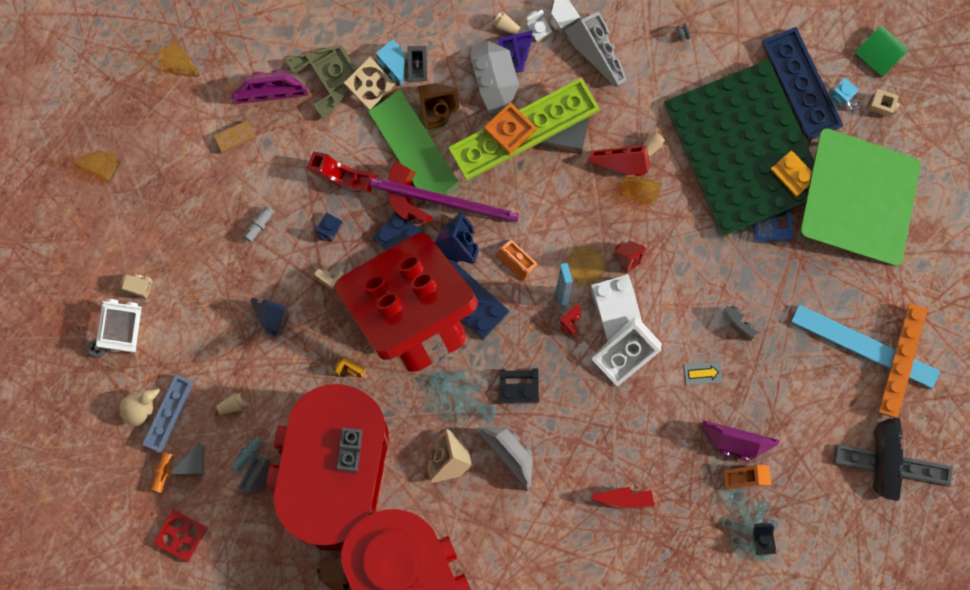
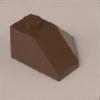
M438 83L418 86L425 129L444 126L450 115L459 108L457 88Z
M341 557L319 564L320 569H317L319 581L322 580L323 584L332 590H350L348 580L342 568Z

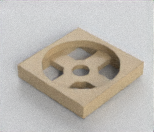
M368 57L343 82L368 110L395 85L394 81L371 57ZM372 67L376 72L372 76H367L362 69ZM355 76L361 81V87L357 91L354 87ZM381 77L385 80V89L383 91L376 86V82ZM367 80L372 81L371 87L366 86ZM367 91H371L376 98L367 100L362 98V96Z

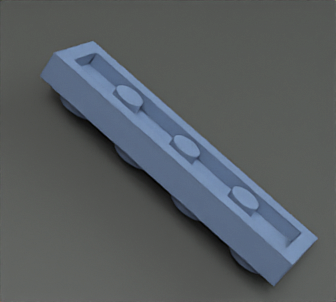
M175 374L142 445L162 453L194 385L193 381Z

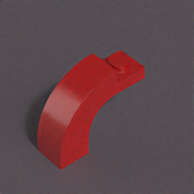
M314 151L306 169L321 179L356 193H360V191L370 193L372 190L370 186L371 178H377L374 173L347 167L334 160L328 154Z
M395 161L389 172L388 181L410 186L416 172ZM387 192L392 207L402 218L411 221L413 217L415 221L421 224L424 221L430 223L433 219V216L417 208L411 202L410 197Z

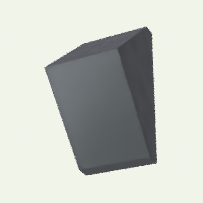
M426 45L407 46L409 81H427Z
M198 443L171 472L176 476L204 475V447Z

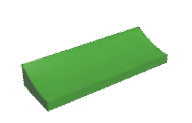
M400 89L368 111L399 163L416 172L411 181L416 188L446 195L459 187V181ZM424 201L426 205L431 204V202Z

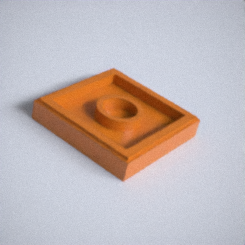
M510 102L483 127V130L511 155L537 130V127Z

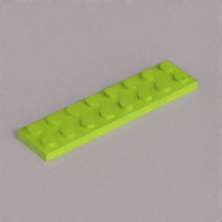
M582 77L519 110L537 127V130L511 155L483 129L448 147L466 181L599 112L600 108Z

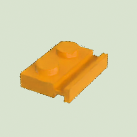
M790 151L771 168V171L796 198L810 185L812 171L793 151Z

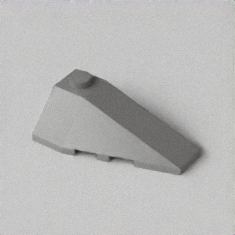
M599 11L578 21L565 30L568 39L574 47L615 87L627 81L621 62L614 55L615 45L609 41L608 34L610 32Z

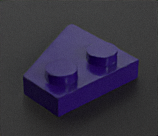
M532 30L498 38L499 46L510 51L516 73L523 72L534 36Z

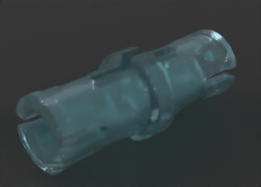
M254 435L245 448L242 447L241 453L230 466L240 473L250 459L253 460V455L264 442Z

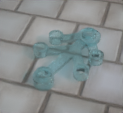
M464 369L461 373L448 376L443 372H436L431 376L430 384L439 393L440 410L442 413L448 414L452 410V406L447 400V390L453 394L458 423L465 424L468 421V415L464 411L462 400L481 411V415L485 420L490 421L496 417L497 410L495 406L491 404L485 405L467 394L479 390L482 392L486 391L489 387L487 380L480 379L477 383L461 387H455L450 384L460 380L470 381L472 372L469 369ZM463 373H470V377L464 378ZM438 378L443 379V383L440 385L436 383ZM485 382L487 386L482 389L479 387V384ZM447 404L450 408L448 411H444L442 406ZM486 409H492L493 413L487 415L485 413ZM465 415V421H460L458 419L459 416Z
M734 489L730 493L729 499L733 504L737 505L746 525L734 521L731 517H726L722 520V527L742 532L753 539L754 524L763 522L765 513L768 512L770 506L766 501L758 503V512L753 522L744 503L746 499L745 492L742 489ZM734 494L740 495L739 501L734 499ZM761 504L766 505L767 508L765 511H762L760 509ZM770 519L766 522H774V530L778 528V523L776 520ZM725 520L731 521L730 527L725 526ZM734 535L730 539V544L733 547H742L752 551L754 557L759 561H766L772 556V554L756 555L754 543L742 540L739 535ZM735 537L740 540L738 545L733 543Z

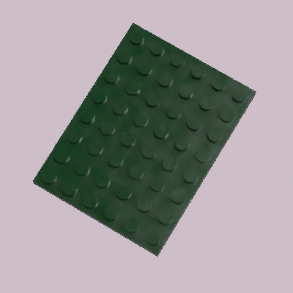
M769 59L664 101L722 238L806 204L809 187L796 198L771 171V168L790 151H793L811 171L813 170L814 159Z

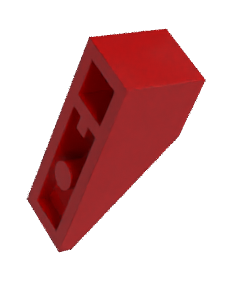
M647 145L593 150L588 157L589 162L627 175L643 176L648 173L650 168Z
M631 240L626 243L623 241L615 247L613 256L624 271L628 273L642 263L647 249L645 246Z

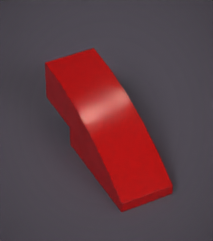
M630 486L591 496L592 501L613 508L644 509L655 506L651 490L632 494Z

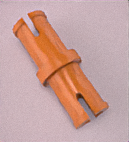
M162 452L158 467L154 470L155 476L150 490L162 493L166 478L170 475L169 469L174 458L173 455Z

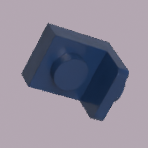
M326 212L319 226H316L314 229L317 234L316 237L325 242L327 240L333 242L343 221Z

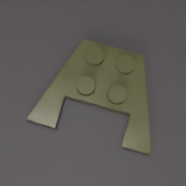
M339 45L318 50L315 53H305L297 57L285 58V62L293 75L311 65L329 93L327 97L313 104L322 120L326 119L350 91L343 82L357 69L343 46ZM355 76L354 85L360 80L357 76Z

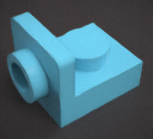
M844 78L829 96L835 104L844 107L859 89Z

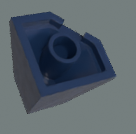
M463 212L459 213L439 231L435 244L446 257L473 264L479 253L478 244H474L472 234L475 233L473 225Z
M251 298L250 302L261 326L265 329V333L276 336V334L282 336L290 315L287 308L268 300L258 303V299Z

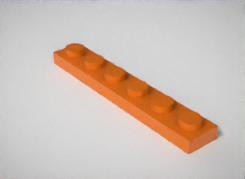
M909 303L907 306L880 402L879 414L892 418H898L928 308Z

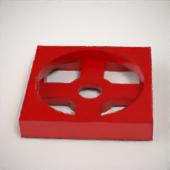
M172 509L153 544L189 563L208 527ZM180 518L185 520L181 528L176 529L170 526L173 520ZM192 524L197 529V539L189 536L188 531ZM166 532L172 535L174 539L170 548L164 542ZM179 532H183L185 534V537L182 540L178 539L177 534ZM187 543L192 546L186 552H177L181 544Z

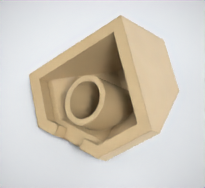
M448 429L434 443L433 449L436 451L433 460H429L427 465L429 480L434 483L460 477L472 465L469 451Z

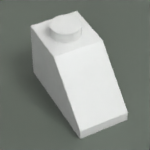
M554 0L550 24L555 31L558 30L562 34L567 28L580 21V16L569 0Z

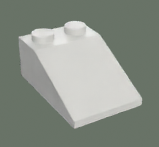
M628 274L591 285L590 291L607 342L635 316L642 322Z
M635 316L591 359L616 386H619L661 351L662 343Z

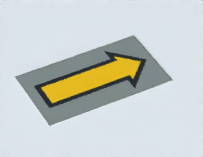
M720 361L684 364L686 385L723 382Z

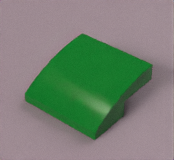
M880 25L855 53L884 77L909 49Z

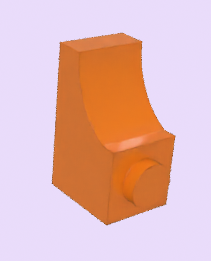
M753 465L724 470L726 490L771 485L770 468L766 465Z

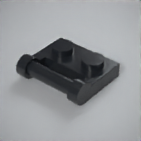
M538 368L518 371L500 369V404L539 403ZM506 378H532L533 383L506 384Z

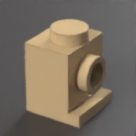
M877 89L868 111L891 117L893 113L896 114L900 103H897L899 96Z
M134 273L133 276L124 275L121 280L122 290L125 293L147 299L153 283L152 279L146 276L144 280L143 276Z

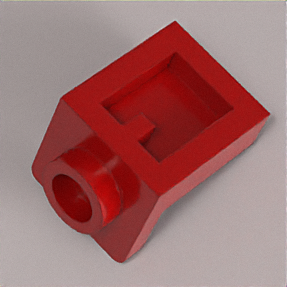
M578 304L560 319L561 330L566 335L570 334L572 337L576 334V330L570 323L574 325L582 317L580 315L582 309Z

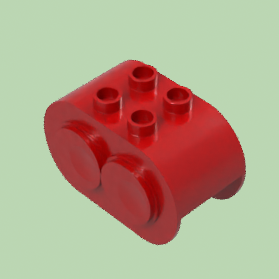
M387 509L368 515L351 529L343 543L341 563L351 590H471L465 574L454 577L449 567V563L457 560V555L449 537L446 536L438 540L432 527L424 519L412 512L400 509Z

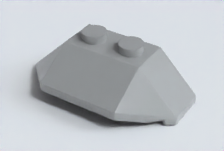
M490 41L471 46V61L481 96L490 116H493L512 102L518 90L519 82L510 51Z
M477 428V433L528 491L531 487L533 461L531 457L533 453L526 445L524 447L521 446L518 442L520 438L514 431L509 432L508 429Z

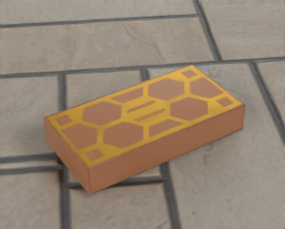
M246 120L214 135V138L223 154L255 139L256 136L249 121Z

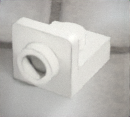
M542 10L538 12L533 11L527 15L525 25L529 31H533V38L536 43L552 35L553 32L545 20Z

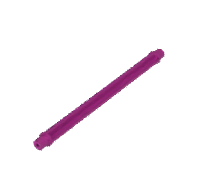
M371 178L370 186L377 188V190L508 222H517L519 214L513 213L511 210L380 178L379 180Z

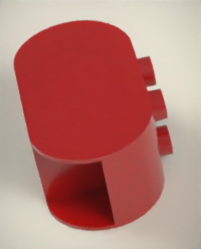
M343 384L320 386L306 393L295 404L289 415L287 426L278 425L274 448L278 449V452L282 454L280 465L270 464L266 488H271V492H274L275 510L283 526L309 547L324 551L342 550L343 543L351 529L362 519L376 512L389 444V431L380 407L365 392ZM342 428L363 430L357 474L337 471Z

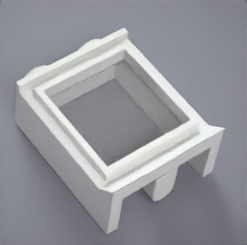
M114 299L103 301L95 349H111L112 352L125 351L130 352V355H134L142 307L137 306L138 304L133 302L119 304Z

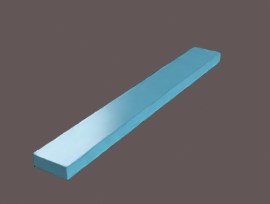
M802 305L798 306L792 318V324L890 370L895 349ZM914 359L909 379L933 389L940 371Z

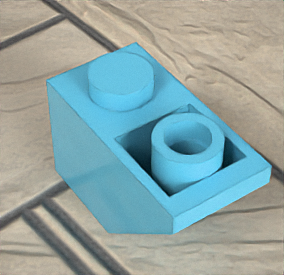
M391 40L376 52V62L382 70L385 68L389 72L388 76L394 83L397 82L402 86L404 84L406 56L401 47L394 40Z

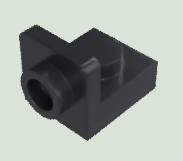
M774 523L754 524L753 542L756 555L776 554L773 534Z

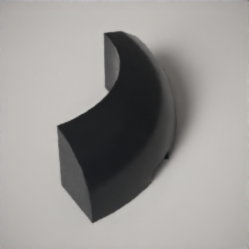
M891 418L879 423L874 430L875 475L873 488L881 497L899 501L902 485L900 465H903V449H901L903 435L900 418Z

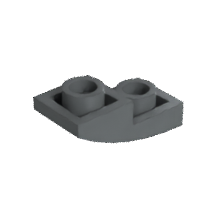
M726 306L723 314L728 322L741 335L752 341L757 333V330L754 329L755 327L748 322H740L744 316L741 314L740 309L734 306Z
M342 428L337 471L358 473L363 430Z

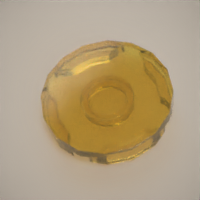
M589 245L574 249L567 262L573 279L583 284L595 282L603 275L605 270L603 254L597 248Z

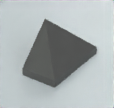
M256 454L237 489L249 495L266 489L270 461Z

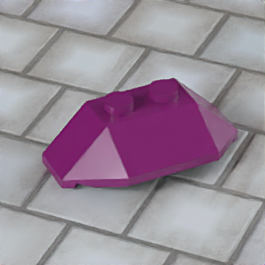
M273 70L271 73L254 72L253 75H248L231 95V99L235 105L308 96V91L304 84L288 72Z
M705 420L702 421L700 426L714 450L719 451L720 455L730 457L732 454L738 456L739 460L746 462L774 448L780 441Z

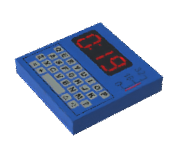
M791 210L755 224V242L793 240Z

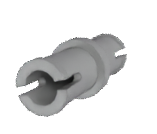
M264 206L258 216L252 219V224L242 235L243 238L252 243L259 232L265 229V224L275 212L268 206Z

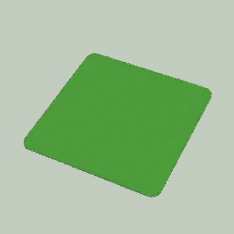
M828 128L823 129L819 136L801 224L802 235L894 266L900 265L903 261L921 167L919 160Z

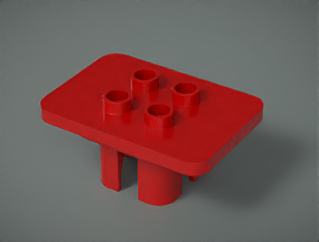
M425 233L415 234L344 274L336 281L334 286L340 299L378 357L383 360L398 357L404 368L409 372L420 371L432 364L422 342L437 333L440 335L449 354L460 348L467 340V334L460 320L473 313L478 306V300L472 289L430 236Z

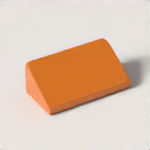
M512 239L504 244L496 254V257L521 281L525 280L539 265Z

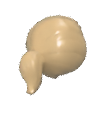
M156 388L143 393H131L121 400L119 415L124 422L134 427L142 424L146 420L147 415L152 414V400L158 395L160 390Z

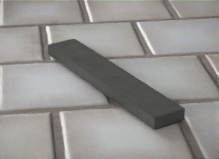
M837 444L833 464L875 472V451ZM903 457V465H900L901 477L951 486L953 466Z

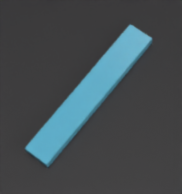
M568 263L560 265L555 290L561 308L568 306L573 283Z

